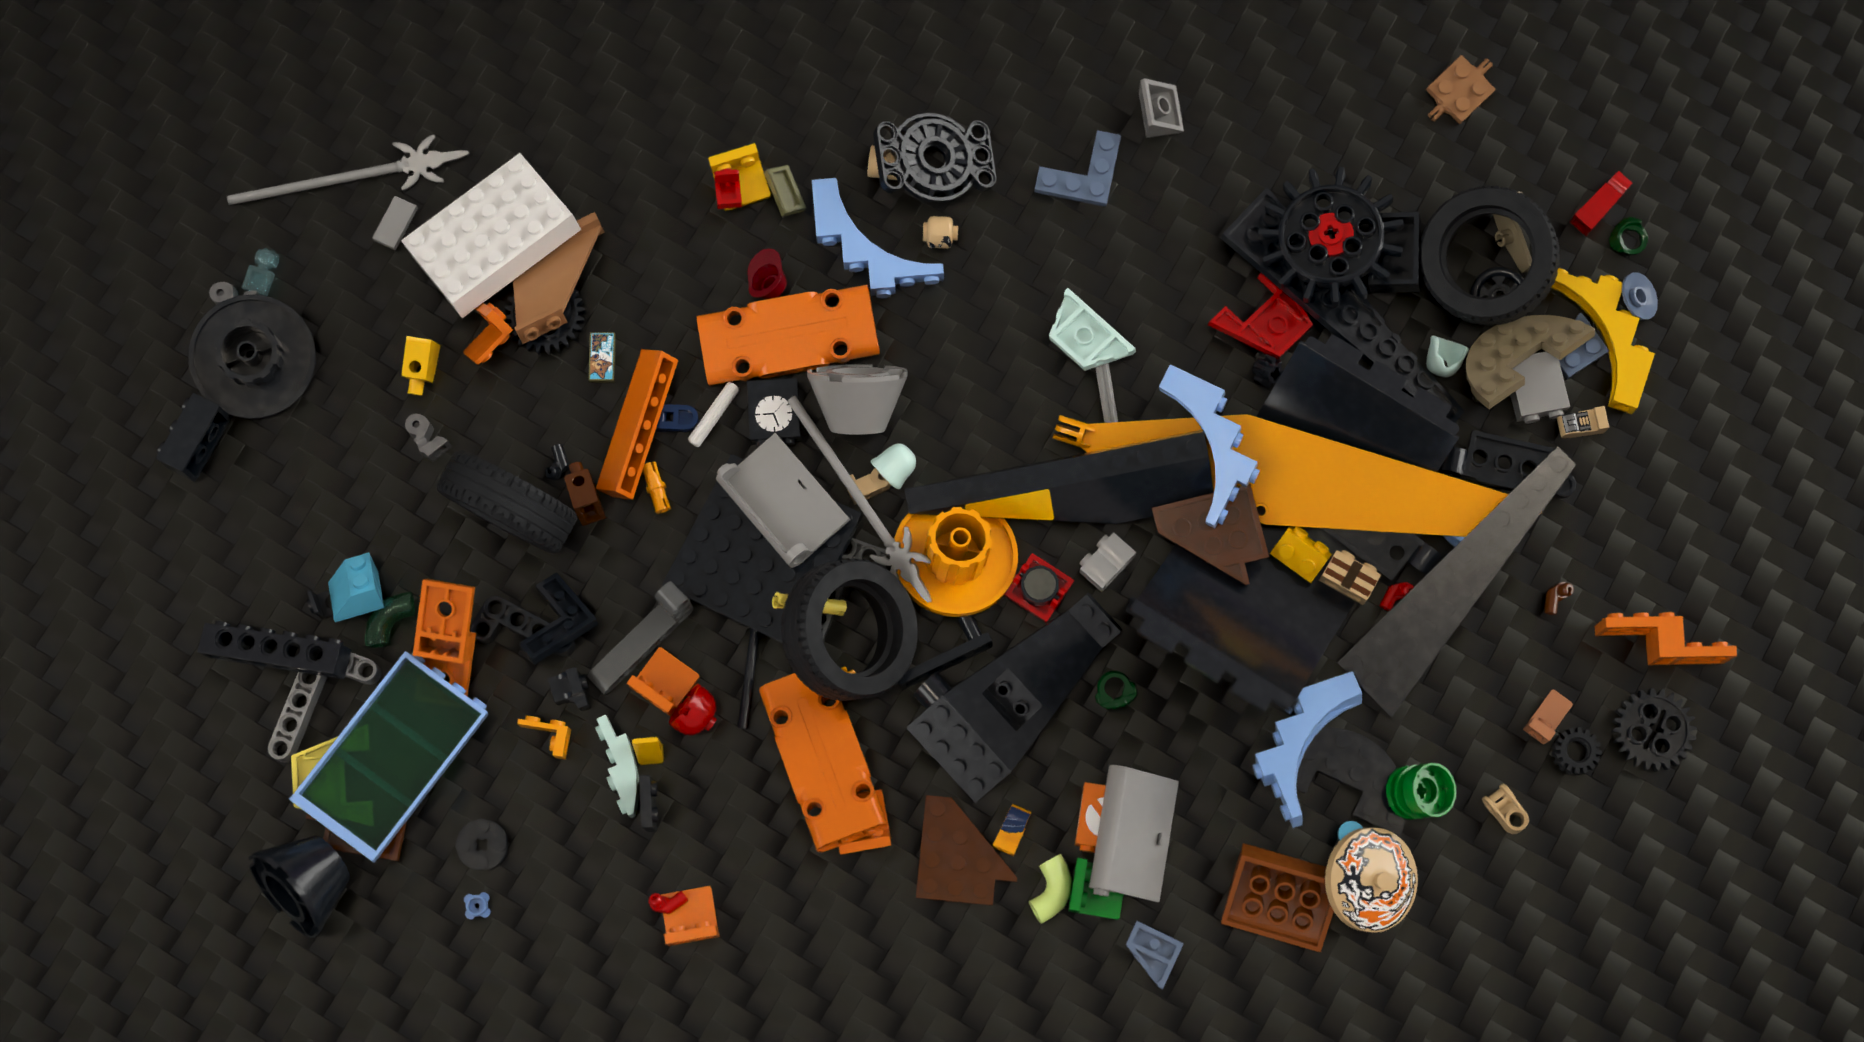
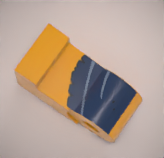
M1012 804L993 843V848L1014 856L1031 811Z

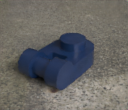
M664 404L655 431H691L698 425V413L692 406ZM668 414H673V422L666 421Z

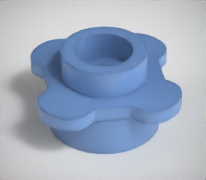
M482 892L480 895L467 894L464 897L467 910L465 916L468 919H474L478 916L487 918L491 913V910L488 908L489 895L485 892ZM478 903L480 907L475 908V904Z

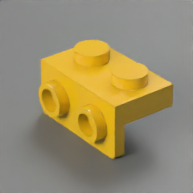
M1290 526L1270 553L1310 583H1312L1332 555L1325 544L1320 541H1313L1308 537V533L1303 528L1297 526Z

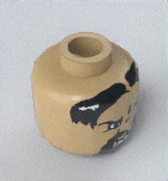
M932 216L928 219V222L923 224V241L927 242L930 248L948 249L952 246L953 240H958V226H953L951 217Z

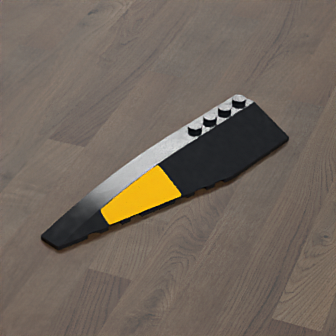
M1202 430L905 489L909 514L939 515L942 511L944 513L950 511L952 507H962V509L969 511L973 509L980 513V517L1110 524L1153 517L1152 508L1214 493L1206 439Z

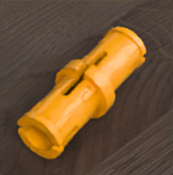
M654 461L652 465L651 462L644 464L642 471L648 486L646 490L652 498L656 514H659L660 511L664 513L671 510L664 489L666 485L661 480L657 463Z

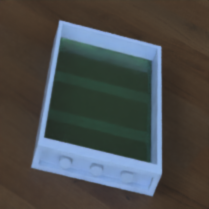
M406 651L402 654L289 799L374 863L489 715L485 710L486 704L476 697L473 700L464 695L466 690L456 682L451 685L445 681L446 675L436 667H433L432 670L423 664L426 660L419 656H413V652L411 655Z

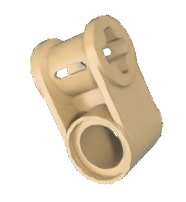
M1502 783L1499 785L1500 789L1489 797L1484 796L1482 801L1506 832L1517 834L1528 825L1529 816L1516 800L1512 791ZM1501 797H1503V799H1502L1501 801H1499L1498 803H1496V801H1497L1498 799H1500ZM1510 815H1516L1521 819L1520 827L1511 825L1509 821Z

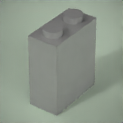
M1548 352L1535 353L1513 368V370L1525 377V385L1510 395L1517 422L1525 421V424L1539 421L1540 417L1549 416V419H1555L1564 415L1570 408L1559 359Z

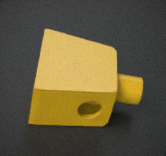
M406 337L402 377L409 379L408 394L422 396L424 383H433L441 345L433 340ZM421 366V370L417 373L418 367Z

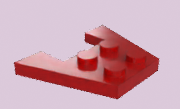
M1260 273L1258 279L1274 295L1244 323L1225 306L1209 321L1208 326L1278 360L1311 329L1313 324L1301 306Z

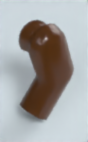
M1560 582L1548 589L1545 601V614L1557 615L1558 602L1573 594L1574 588L1572 584Z

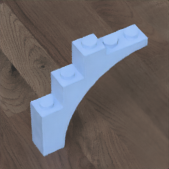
M836 178L812 180L817 243H822L824 246L836 245L837 242H842L844 270L849 269L850 272H860L864 268H869L871 296L888 298L891 294H896L895 284L909 287L917 282L932 285L939 283L940 280H944L943 264L904 260L885 252L870 242L857 229L848 216L839 195Z
M1170 364L1159 385V389L1191 413L1203 429L1211 446L1215 462L1216 484L1213 502L1205 522L1207 525L1216 528L1218 523L1223 524L1228 514V511L1225 510L1228 502H1234L1240 488L1236 487L1237 484L1247 488L1249 482L1254 484L1260 472L1257 469L1258 462L1232 450L1233 446L1238 448L1244 434L1240 433L1242 430L1240 425L1216 414L1217 411L1222 412L1227 402V398L1224 397L1225 390Z
M1353 671L1304 687L1297 698L1299 702L1294 708L1296 715L1275 722L1276 732H1273L1272 735L1277 747L1255 754L1256 764L1252 765L1257 779H1262L1264 786L1271 785L1275 797L1281 798L1283 803L1280 806L1285 821L1290 820L1292 828L1302 825V812L1297 798L1296 783L1298 769L1305 751L1313 738L1328 722L1344 711L1362 704V691Z

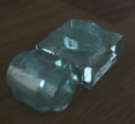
M264 248L263 250L259 249L255 256V263L259 264L258 267L249 265L242 289L245 291H257L260 295L268 296L275 273L268 269H275L277 267L279 254H276L274 250Z

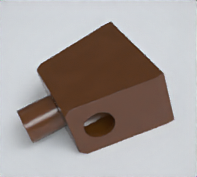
M581 462L571 463L567 467L569 474L564 479L573 508L582 526L605 519L606 516L589 470L584 469Z

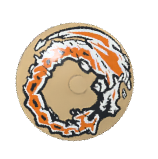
M1382 828L1357 829L1344 836L1333 849L1325 873L1326 893L1335 914L1349 927L1365 932L1388 930L1397 925L1407 915L1416 896L1418 876L1415 860L1405 842L1393 832Z

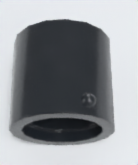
M934 673L916 690L913 696L927 709L951 687L937 673Z

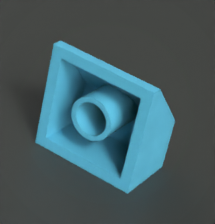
M370 553L345 559L328 582L335 622L384 608L378 570Z

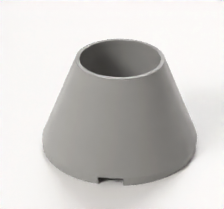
M848 364L816 367L817 372L812 373V369L807 370L808 380L830 431L851 435L876 434L886 430L908 376L907 369L885 365V369L872 367L870 364Z

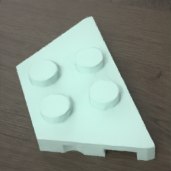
M1069 288L1065 290L1064 299L1061 307L1058 309L1056 321L1051 328L1049 338L1084 371L1133 355L1136 352L1134 346Z

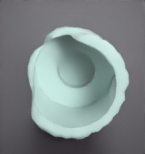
M1431 335L1426 361L1428 370L1444 378L1453 376L1460 369L1465 356L1469 352V348L1462 344Z
M898 443L890 446L880 455L873 458L871 463L894 488L900 489L905 480L914 471L916 457L907 446Z

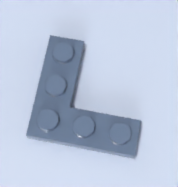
M1097 130L1088 176L1039 166L1034 192L1106 207L1121 135Z

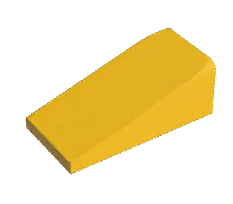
M657 737L632 740L636 758L640 765L664 762L663 744Z

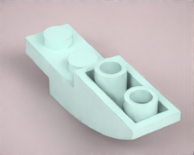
M605 714L597 718L599 726L595 727L600 740H606L609 749L605 751L611 764L615 762L617 764L608 769L610 776L606 777L611 790H617L621 798L617 800L622 814L627 813L630 818L636 816L639 800L637 762L628 736L624 733L617 737L609 718Z

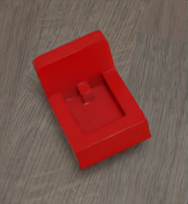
M726 168L715 171L717 209L742 207L739 170Z

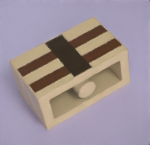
M1336 550L1319 581L1364 605L1381 574L1377 573V569L1368 563L1361 564L1354 560L1355 556L1344 550L1341 552Z

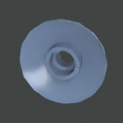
M1630 273L1624 278L1622 283L1623 300L1633 316L1640 318V320H1648L1657 311L1658 299L1656 291L1646 276L1641 273Z

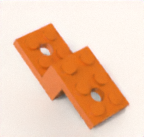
M423 579L413 656L424 658L426 661L423 664L432 670L433 667H436L441 672L446 673L450 678L449 683L452 685L456 682L466 690L464 695L468 697L476 638L475 632H469L475 587ZM441 602H447L451 605L452 611L450 615L446 616L440 612ZM418 674L414 700L464 709V707Z
M1673 612L1659 613L1658 617H1649V613H1634L1633 617H1623V613H1611L1595 625V636L1646 635L1648 665L1724 664L1737 656V647L1728 646V642H1714L1712 646H1702L1701 642L1686 643L1685 646L1683 616H1675Z

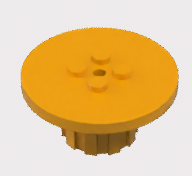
M952 507L950 511L945 513L942 511L939 515L908 513L900 523L895 534V542H901V548H904V543L902 542L904 527H909L912 536L910 552L922 553L931 560V563L915 561L914 558L911 559L912 564L916 563L919 569V576L931 596L932 602L927 603L912 584L900 576L901 571L897 570L898 580L905 587L910 598L924 609L950 617L974 615L997 603L1010 587L1017 569L1018 548L1013 531L1004 518L980 517V513L973 509L969 511L962 509V507Z

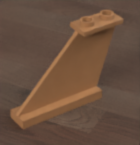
M595 212L577 220L581 228L579 232L513 280L516 327L514 328L522 344L533 341L539 336L567 323L563 312L598 235L604 233Z

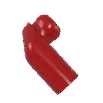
M1408 582L1390 585L1379 606L1390 611L1395 601L1403 599L1414 586Z
M682 891L671 898L654 893L648 900L650 907L654 911L665 914L673 913L689 901Z

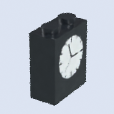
M797 378L747 381L751 445H756L758 448L774 433L788 447L795 446L796 442H801L800 419L787 402L793 396H796L799 400Z

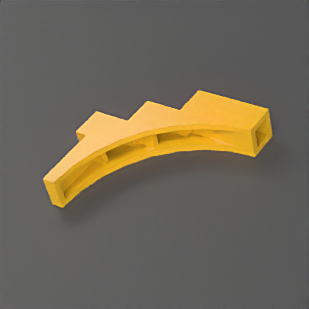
M1558 268L1555 283L1551 288L1563 293L1576 302L1590 316L1600 331L1606 347L1609 349L1608 353L1612 368V389L1608 406L1632 414L1638 408L1655 353L1649 352L1648 348L1641 345L1631 346L1640 318L1633 316L1630 311L1616 310L1622 293L1623 282H1620L1617 277L1612 275H1600L1597 281L1593 283L1588 277H1576L1568 274L1566 270Z

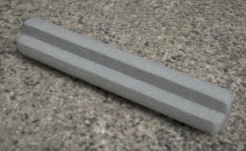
M1109 363L1095 367L1104 423L1118 422Z

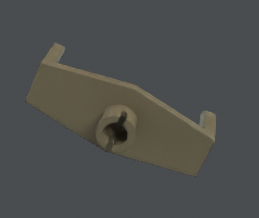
M1493 214L1499 230L1495 234V240L1502 239V241L1497 243L1498 246H1505L1521 273L1528 272L1532 258L1520 226L1508 217Z

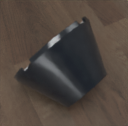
M311 836L254 852L248 858L253 860L249 868L257 885L278 913L283 910L292 919L289 924L301 934L310 938H315L319 935L350 880V874L345 863L332 846L319 836Z

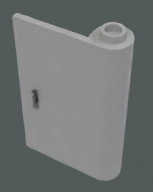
M776 433L738 466L735 463H726L717 471V482L790 568L801 564L850 521V518Z
M1109 765L1089 888L1094 889L1093 894L1108 897L1109 892L1160 902L1179 781L1125 766Z

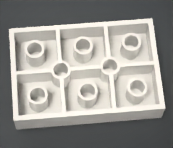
M519 153L401 241L440 292L463 318L579 232L581 228L573 214L522 154Z

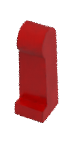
M1618 171L1575 213L1570 223L1587 237L1633 182Z

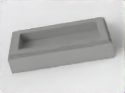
M394 196L372 239L396 251L418 207Z

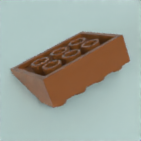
M1243 843L1221 924L1321 952L1334 912L1326 893V867Z

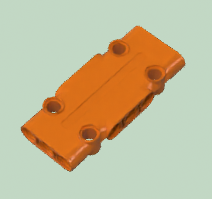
M868 285L841 290L828 289L819 294L817 292H804L752 302L743 308L730 307L726 311L697 316L708 385L736 380L748 381L758 376L759 378H772L804 372L809 369L815 370L817 369L816 367L829 366L830 363H846L851 359L880 354ZM837 297L839 303L835 307H828V299ZM734 315L742 317L741 322L737 325L730 324V319ZM839 345L848 347L847 352L842 356L835 354V349ZM741 363H748L750 365L746 373H738V366Z
M795 673L761 686L759 692L775 734V741L798 804L802 808L817 852L834 849L885 829L888 824L870 779L871 775L842 701L836 700L834 705L825 706L824 702L828 699L811 691L808 686L806 687ZM782 716L788 718L784 724L776 723V720ZM861 790L870 791L866 798H859L857 795ZM813 808L822 809L821 813L817 816L809 815Z

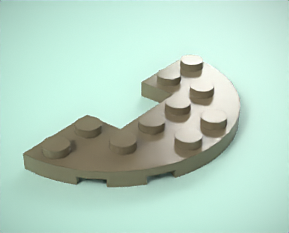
M1553 315L1524 316L1510 323L1493 326L1473 343L1468 352L1466 379L1471 386V392L1485 407L1491 409L1525 385V377L1513 370L1515 366L1540 349L1561 360L1595 336V328L1580 320Z

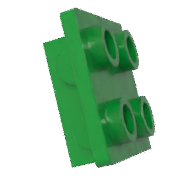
M1077 858L1068 912L1118 920L1121 913L1123 894L1109 892L1108 897L1093 894L1094 889L1089 888L1093 863L1088 862L1087 859Z

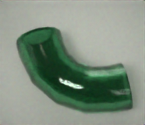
M412 592L388 597L383 601L384 608L372 612L366 624L365 647L381 648L391 645L390 633L393 625L400 619L415 616V601Z

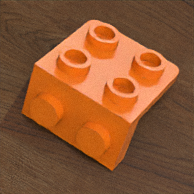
M490 302L487 305L482 303L475 308L489 325L463 351L477 365L489 360L493 354L492 351L498 345L504 344L509 339L510 332L513 330L504 321L507 318L506 315Z

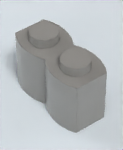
M1115 533L1109 537L1107 535L1103 536L1096 545L1099 549L1093 555L1088 553L1079 563L1082 566L1079 573L1101 592L1112 583L1136 556V552Z

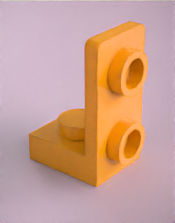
M525 716V720L518 719L517 724L520 727L556 732V736H552L550 741V751H553L552 755L555 758L566 760L571 729L565 726L566 722L550 720V724L540 722L541 718Z

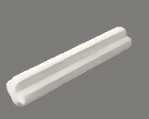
M727 382L688 437L692 445L700 447L737 395L739 388L734 383Z

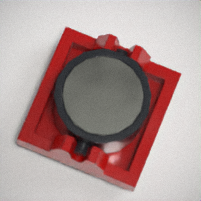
M1032 553L1026 563L1022 565L1019 573L1014 577L1004 596L1047 623L1074 583V580Z

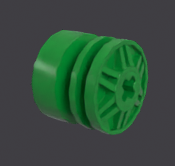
M1439 763L1407 765L1395 769L1389 776L1386 785V797L1394 813L1403 819L1440 817L1447 814L1454 805L1456 784L1449 770Z

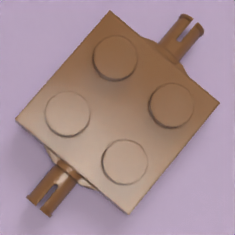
M1462 55L1453 62L1426 89L1437 104L1428 113L1429 118L1437 112L1431 119L1436 121L1445 112L1461 124L1496 90L1483 75L1493 66L1490 62L1483 68L1490 60L1484 59L1477 68L1472 66Z

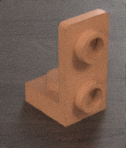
M1551 690L1523 730L1543 745L1546 744L1556 733L1554 730L1570 710L1573 703L1556 690Z

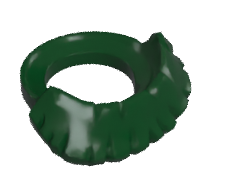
M1627 217L1615 226V229H1613V232H1611L1609 238L1610 247L1617 252H1624L1629 255L1642 252L1648 243V234L1642 227V220L1636 219V217ZM1625 229L1634 230L1639 233L1641 244L1637 249H1629L1625 246L1621 236Z
M1109 671L1100 678L1097 685L1098 693L1095 695V698L1102 708L1116 709L1130 704L1136 698L1137 690L1135 683L1130 682L1124 673ZM1112 677H1118L1124 682L1123 694L1118 698H1111L1104 689L1106 681Z

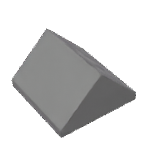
M1145 78L1142 79L1139 87V98L1146 138L1184 132L1176 86Z

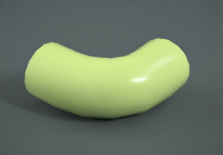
M1062 854L1039 866L1046 879V888L1041 895L1030 900L1029 905L1040 924L1058 914L1065 907L1071 895L1072 878Z

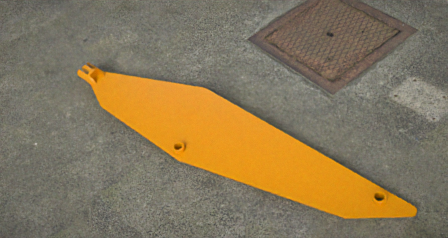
M1059 415V421L1080 427V430L1056 424L1055 430L1077 437V440L1060 434H1053L1052 439L1081 447L1086 452H1092L1198 430L1203 431V429L1194 417L1088 424ZM1252 415L1221 416L1240 425L1242 428L1240 433L1244 434L1238 448L1233 446L1232 450L1258 462L1257 469L1260 470L1254 484L1250 482L1249 484H1251L1256 508L1263 506L1266 510L1264 514L1258 513L1260 523L1265 525L1466 537L1509 495ZM1205 436L1214 492L1216 484L1215 462L1211 446Z

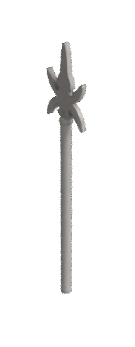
M431 135L421 142L417 151L407 144L393 143V146L401 149L404 153H410L409 158L404 156L401 161L229 195L227 200L229 205L394 172L404 171L409 174L410 171H414V174L409 176L406 183L402 186L401 189L404 191L417 182L420 174L430 181L443 183L444 180L436 176L433 172H427V168H438L443 163L469 155V152L450 151L441 153L438 151H428V154H423V151L428 149L431 142L435 139V135Z
M791 397L787 402L883 541L884 546L887 547L886 554L890 555V559H887L886 556L871 554L870 557L881 565H892L890 572L897 579L899 578L897 573L899 569L901 571L900 576L905 581L910 582L927 603L932 602L931 596L919 576V569L916 563L912 564L911 562L912 558L915 561L931 563V560L922 553L910 552L912 536L909 527H904L902 541L904 548H901V542H895V539L892 538L797 397Z

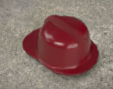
M767 248L761 250L750 261L748 266L749 293L753 297H761L764 300L780 297L787 286L786 276L782 271L781 257L775 249Z

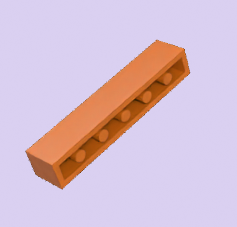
M641 349L596 486L597 490L614 498L633 500L678 359L660 350Z

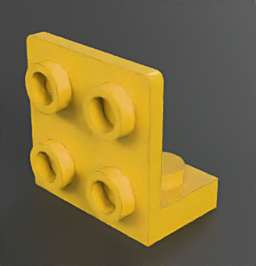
M755 143L708 157L713 176L715 171L726 168L739 170L742 206L771 197ZM727 208V209H724V210H725V211H728V210L735 209V208Z

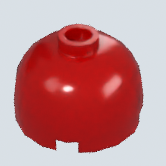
M697 683L690 689L686 695L688 697L683 703H680L669 719L670 726L686 735L699 734L703 729L709 731L717 720L714 717L716 701L713 695Z

